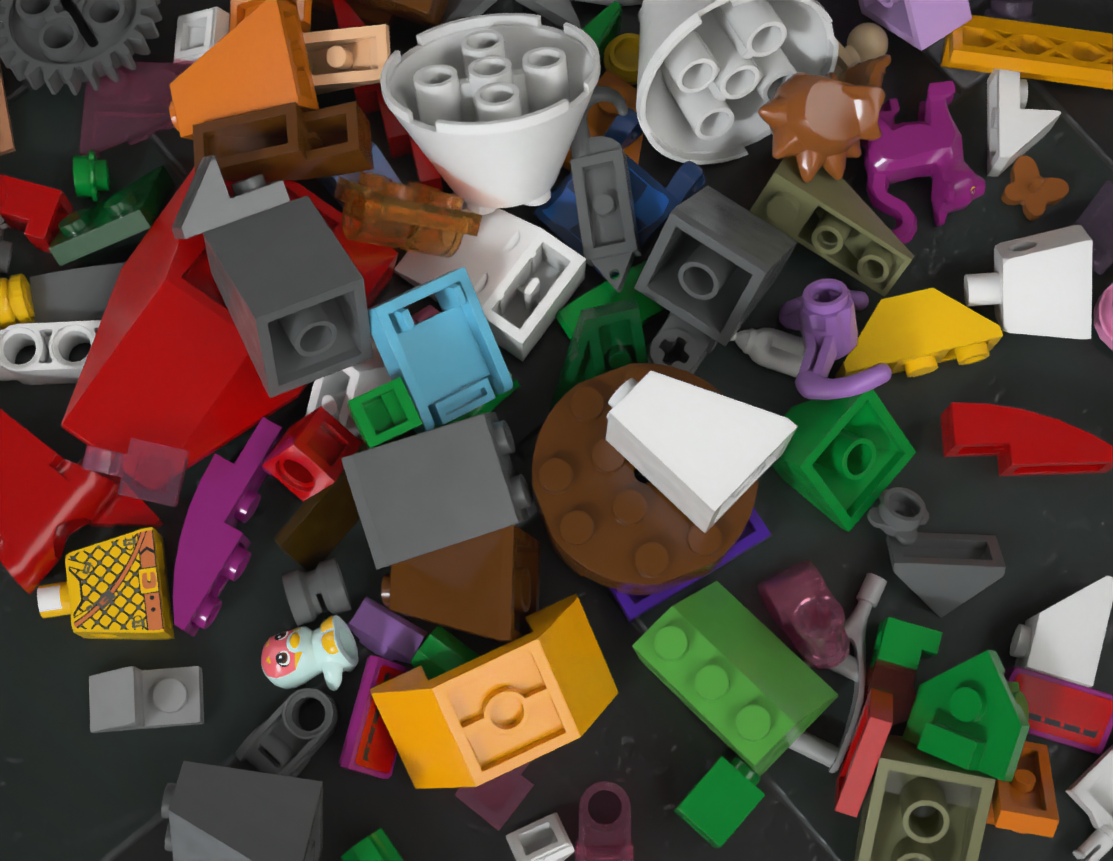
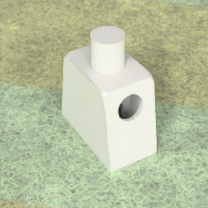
M1073 225L995 245L994 272L965 274L964 276L966 306L994 305L995 317L1002 330L1008 333L1091 339L1093 240L1081 225Z

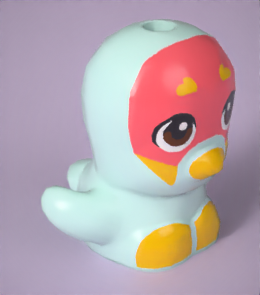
M337 615L324 619L320 627L315 630L304 626L270 637L263 647L261 666L265 676L274 685L284 689L296 688L323 673L328 688L335 691L342 682V672H352L358 663V650L354 637L347 624Z

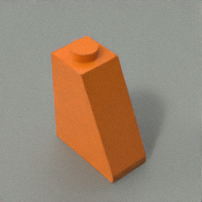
M265 0L169 84L173 100L169 105L172 123L180 132V137L193 140V125L293 102H296L303 112L319 109L297 6L284 0Z

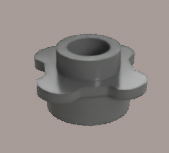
M895 487L883 490L879 496L880 504L878 507L871 508L867 514L868 521L874 527L881 528L886 534L896 537L902 543L910 544L915 542L918 537L917 529L919 525H925L930 517L924 501L917 493L907 488Z

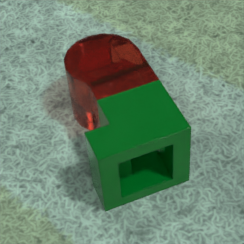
M401 377L347 401L348 413L359 432L366 450L393 441L423 424Z
M887 617L880 622L866 674L862 710L870 689L874 688L893 694L892 727L907 721L916 698L913 684L920 658L928 660L938 653L943 632L892 617Z

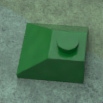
M874 389L852 397L832 400L812 399L792 406L784 417L789 418L797 428L785 451L772 466L786 483L840 528L849 532L876 501L881 492L887 488L915 455L916 451Z

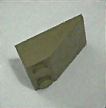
M888 734L863 800L854 861H978L996 778L978 770L961 768L917 749L918 745L902 739L903 736Z

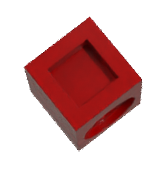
M320 406L289 427L262 466L298 498L305 501L336 482L344 470L341 458L355 454L362 442Z

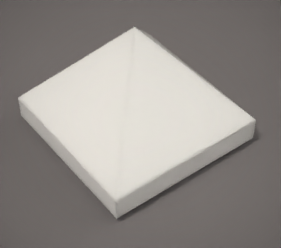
M557 812L506 835L516 861H564L575 852Z

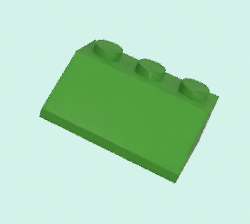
M718 581L672 605L632 645L640 661L759 777L838 697V694Z

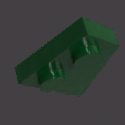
M164 165L152 170L88 210L80 209L65 217L58 224L60 230L49 247V251L60 266L151 228L174 184Z
M635 298L581 310L549 406L550 412L558 401L578 383L628 364L648 363L640 310Z

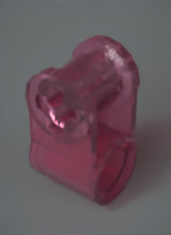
M806 559L758 584L762 600L773 620L780 628L784 629L803 660L810 666L818 669H829L838 666L846 659L850 650V641L843 628L845 624L844 611L827 588L820 572L811 560Z
M607 781L593 783L580 796L578 804V839H575V861H633L630 799L625 790L616 783ZM602 790L611 791L616 795L620 803L618 816L615 820L606 824L595 822L588 811L590 798L593 794Z

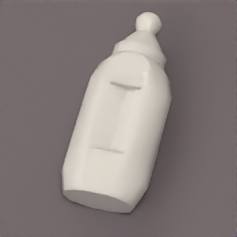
M751 328L739 331L730 340L735 341L739 348L743 350V353L749 354L750 358L760 366L793 377H797L806 350L803 338L774 328H761L758 330Z

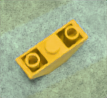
M935 288L881 299L859 335L857 346L848 354L835 378L862 372L878 363L887 364L892 374L905 371L907 377H916L933 372L938 369L937 363L957 359L959 365L976 363L990 356L989 351L1003 337L1002 330L998 324Z

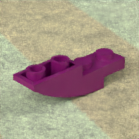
M262 417L234 464L214 454L199 482L186 515L174 569L173 608L174 625L192 637H195L200 627L206 630L213 623L222 606V600L218 599L229 579L235 582L242 575L251 558V552L247 551L251 542L244 533L235 529L239 521L246 523L257 509L261 499V495L257 491L268 474L273 476L262 464L285 434L282 427Z

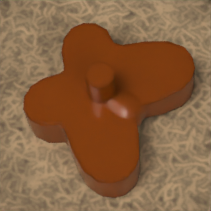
M1027 155L1020 156L1011 168V183L1003 190L1001 200L1007 205H1022L1025 217L1030 221H1036L1043 215L1046 207L1056 205L1065 198L1069 192V186L1065 180L1060 178H1043L1040 176L1038 167L1031 157Z

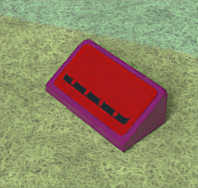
M373 655L367 658L339 760L340 767L384 780L392 776L398 751L369 689L412 669Z
M1017 666L1005 669L1003 675L1006 681L1019 682L1020 691L1027 700L1029 708L1028 722L1030 725L1029 735L1096 755H1102L1113 727L1112 694Z

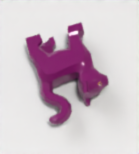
M953 81L929 83L927 99L919 103L918 121L895 124L894 119L900 110L897 98L889 99L886 103L882 104L879 111L878 125L882 132L881 137L874 141L860 139L865 150L863 166L868 176L867 194L874 207L894 217L896 226L891 231L903 244L910 242L917 231V217L908 203L889 194V184L915 177L930 176L933 179L931 202L936 227L945 224L948 213L965 209L974 199L984 195L985 192L984 178L974 173L964 161L962 135L948 109V105L952 103L955 94Z

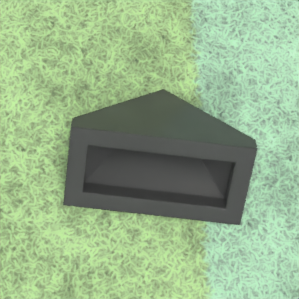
M918 532L916 541L906 544L898 541L896 537L887 534L886 541L893 572L940 618L1002 578L1005 574L1006 566L996 535Z

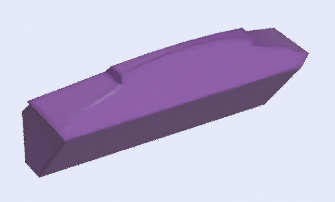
M369 597L362 601L354 617L347 624L349 629L360 639L359 642L366 648L390 661L397 660L405 663L412 661L428 633Z

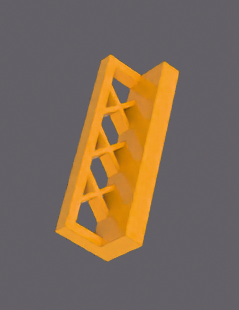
M972 15L970 21L945 36L940 53V67L991 73L995 68L1020 72L1021 78L1113 90V34Z

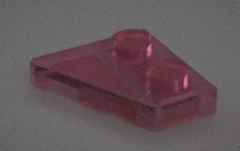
M135 62L137 66L135 70L120 66L117 69L120 80L118 82L112 81L107 75L100 77V88L97 91L91 87L89 81L86 82L79 155H89V150L93 149L96 152L97 159H99V152L126 141L131 146L150 138L157 130L174 128L175 126L172 123L169 112L170 102L173 101L169 84L192 64Z

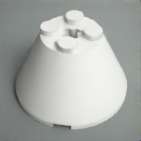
M644 0L638 13L640 35L636 99L637 118L650 144L669 159L681 163L692 161L697 165L727 162L748 155L745 146L758 142L772 133L769 125L759 116L758 110L774 97L776 89L793 74L799 72L825 76L830 72L834 73L839 43L834 37L831 17L817 0Z
M495 13L471 16L435 26L416 35L417 45L408 50L402 56L400 51L395 50L385 62L380 76L381 90L385 103L453 192L466 202L469 212L485 215L494 212L497 208H508L522 204L539 206L551 198V188L558 177L600 76L599 50L592 38L578 27L567 22L563 24L564 30L542 25L541 15L526 13Z

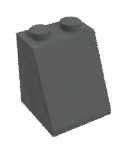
M706 186L671 211L634 289L726 347L776 281L798 241L710 186Z
M308 195L203 233L211 274L270 398L373 358L364 278Z
M496 412L484 413L341 458L376 570L520 523L529 518L526 508L532 506L531 493L522 474H515L509 456L510 453L515 452L514 440L508 424L505 420L498 421Z
M183 761L177 783H168L163 795L161 816L162 818L169 819L165 836V850L173 853V861H319L323 847V781Z

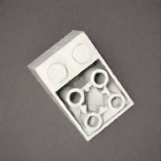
M453 192L394 268V273L416 287L451 270L465 267L496 343L521 361H524L556 318V313L565 306L585 279L586 258L542 228L499 208L485 215L473 214L468 211L466 202ZM435 293L429 295L430 298L438 302Z

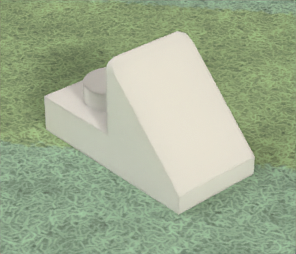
M994 68L987 79V176L998 177L1018 157L1022 156L1042 139L1061 115V111L1025 109L1028 98V82L1026 79H1020V72Z

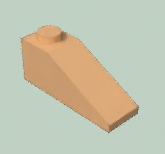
M382 24L303 33L316 95L380 83L382 68L391 55L388 25Z

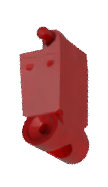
M0 409V562L15 581L28 594H32L61 559L69 535L91 523L121 487L90 469L63 459Z

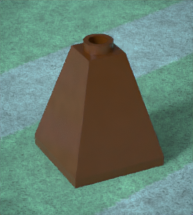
M511 525L392 564L391 573H386L382 580L381 595L383 604L389 607V610L402 615L506 645L531 633L525 617L539 611L541 542L515 525Z

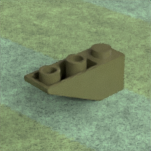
M795 156L783 158L750 210L756 216L884 297L914 257L908 248L843 178L841 180L834 179L821 166L811 182L806 183L802 180Z

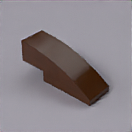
M356 101L303 112L298 104L293 102L193 125L195 173L203 157L214 155L223 180L240 181L258 174H263L265 181L303 180L339 176L374 169L370 121Z

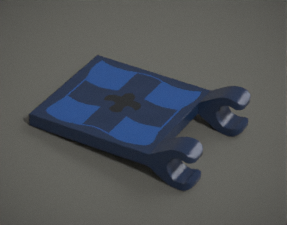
M628 107V114L626 116L618 114L603 137L612 138L619 142L624 150L643 133L637 118V112ZM626 154L641 249L666 223L671 211L699 192L705 185V175L696 163L692 161L685 162L675 173L667 187L664 188ZM571 171L551 193V198L546 203L540 205L533 214L571 249L584 257ZM592 266L600 275H602V273L596 268V266Z

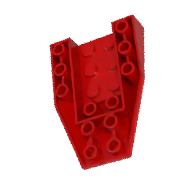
M195 168L192 169L120 270L61 423L63 429L152 491L158 489L258 424L262 417L267 418L298 398L309 384L307 383L272 398L269 397L211 274L203 233L187 239H175L171 227L193 180ZM224 180L229 196L234 194L231 184L238 181ZM284 180L283 182L290 201L308 195L364 278L368 309L392 279L398 252L296 181Z

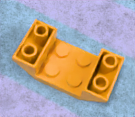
M576 594L526 616L525 619L531 633L433 679L428 680L421 665L369 689L415 789L477 787L580 738L618 695L617 687Z

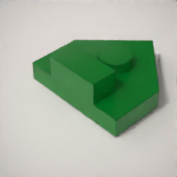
M987 650L920 684L902 739L918 745L917 749L966 770H978L1002 781H1012L1030 725L1021 705L1016 703L1003 675L1005 670L997 652Z

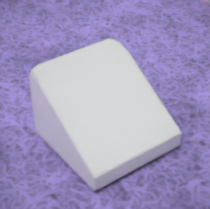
M217 6L178 16L173 64L178 67H190L229 33L230 14Z

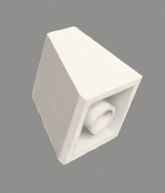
M650 371L639 383L635 379L630 378L621 385L608 401L612 409L606 416L608 419L606 440L704 533L783 454L797 428L789 418L654 371Z

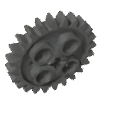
M0 0V57L7 69L11 68L18 81L27 78L34 90L39 89L46 83L52 95H56L61 90L63 84H68L72 94L78 95L81 84L88 81L91 87L97 91L100 88V77L105 75L114 82L120 81L117 69L120 66L135 70L137 66L132 58L134 53L149 55L151 51L145 39L159 37L154 23L162 20V15L158 8V4L161 3L160 0H70L80 20L88 27L93 39L98 44L96 47H90L87 44L73 18L64 9L60 0Z

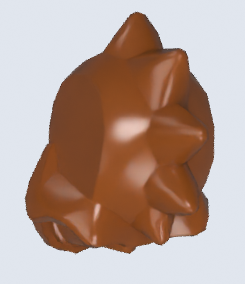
M890 54L862 62L844 70L838 76L832 72L827 73L825 76L807 75L805 72L793 74L776 89L774 97L758 110L759 116L769 125L773 133L772 156L776 159L795 156L802 180L806 183L811 182L821 166L834 179L841 180L846 167V158H858L861 155L860 139L874 141L882 135L878 125V118L886 94L881 87L884 74H886V67L891 64Z

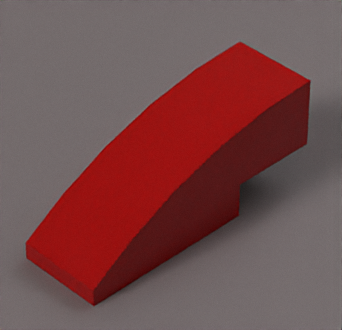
M951 402L940 415L944 457L997 455L999 476L1106 473L1113 468L1112 445L1089 432L1052 417L1007 406Z

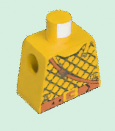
M153 527L143 528L68 553L65 557L67 581L39 585L37 588V601L42 618L71 615L73 632L83 638L175 639L163 536Z

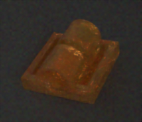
M365 171L360 172L359 180L340 176L338 178L334 198L345 202L342 226L344 235L348 240L390 248L400 247L406 251L450 258L459 249L464 234L477 236L482 215L463 208V197L441 192L440 188L419 182L408 181V185L392 182V178Z

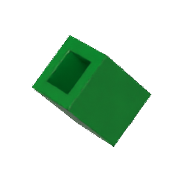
M721 756L705 772L673 811L714 848H720L765 796L756 787L761 778L739 758L735 757L729 763Z

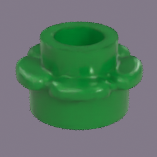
M93 149L89 150V155L73 156V175L77 198L92 197L93 202H97L100 198V191H110L107 159L97 160L96 152Z

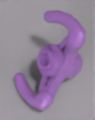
M820 279L810 283L804 289L802 296L785 302L779 311V322L787 329L799 330L803 337L806 350L795 380V386L798 392L807 399L832 400L852 397L871 391L891 379L892 371L884 363H878L850 376L835 379L827 378L834 360L849 354L857 346L858 330L855 310L861 311L869 303V298L865 292L849 290L843 282L836 279Z

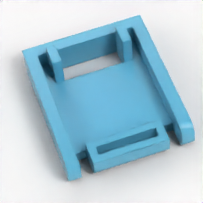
M465 267L451 270L367 309L370 332L391 381L401 377L423 423L413 429L417 434L434 429V424L438 426L444 425L495 399L494 393L503 394L512 389V378ZM435 293L442 312L414 324L409 310L403 307Z

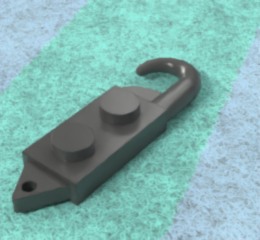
M596 86L571 143L572 159L570 163L584 258H586V263L589 266H596L613 288L620 293L634 258L642 256L627 156L620 143L614 139L603 136L590 137L587 114L594 104L602 101L612 103L621 116L628 114V107L625 99L618 91L607 86ZM615 273H620L617 279H612Z

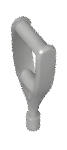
M872 573L866 574L856 597L859 602L850 617L803 661L809 667L815 662L854 681L852 705L838 747L806 731L789 747L829 767L828 772L835 773L839 769L845 757L863 705L866 680L865 635L867 621L872 607H877L887 584L885 579ZM847 640L852 644L854 657L832 646L840 641Z

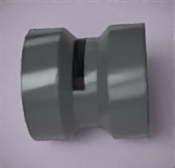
M336 557L319 562L314 570L303 572L295 569L282 573L285 593L298 627L314 622L319 614L328 611L337 615L352 610Z

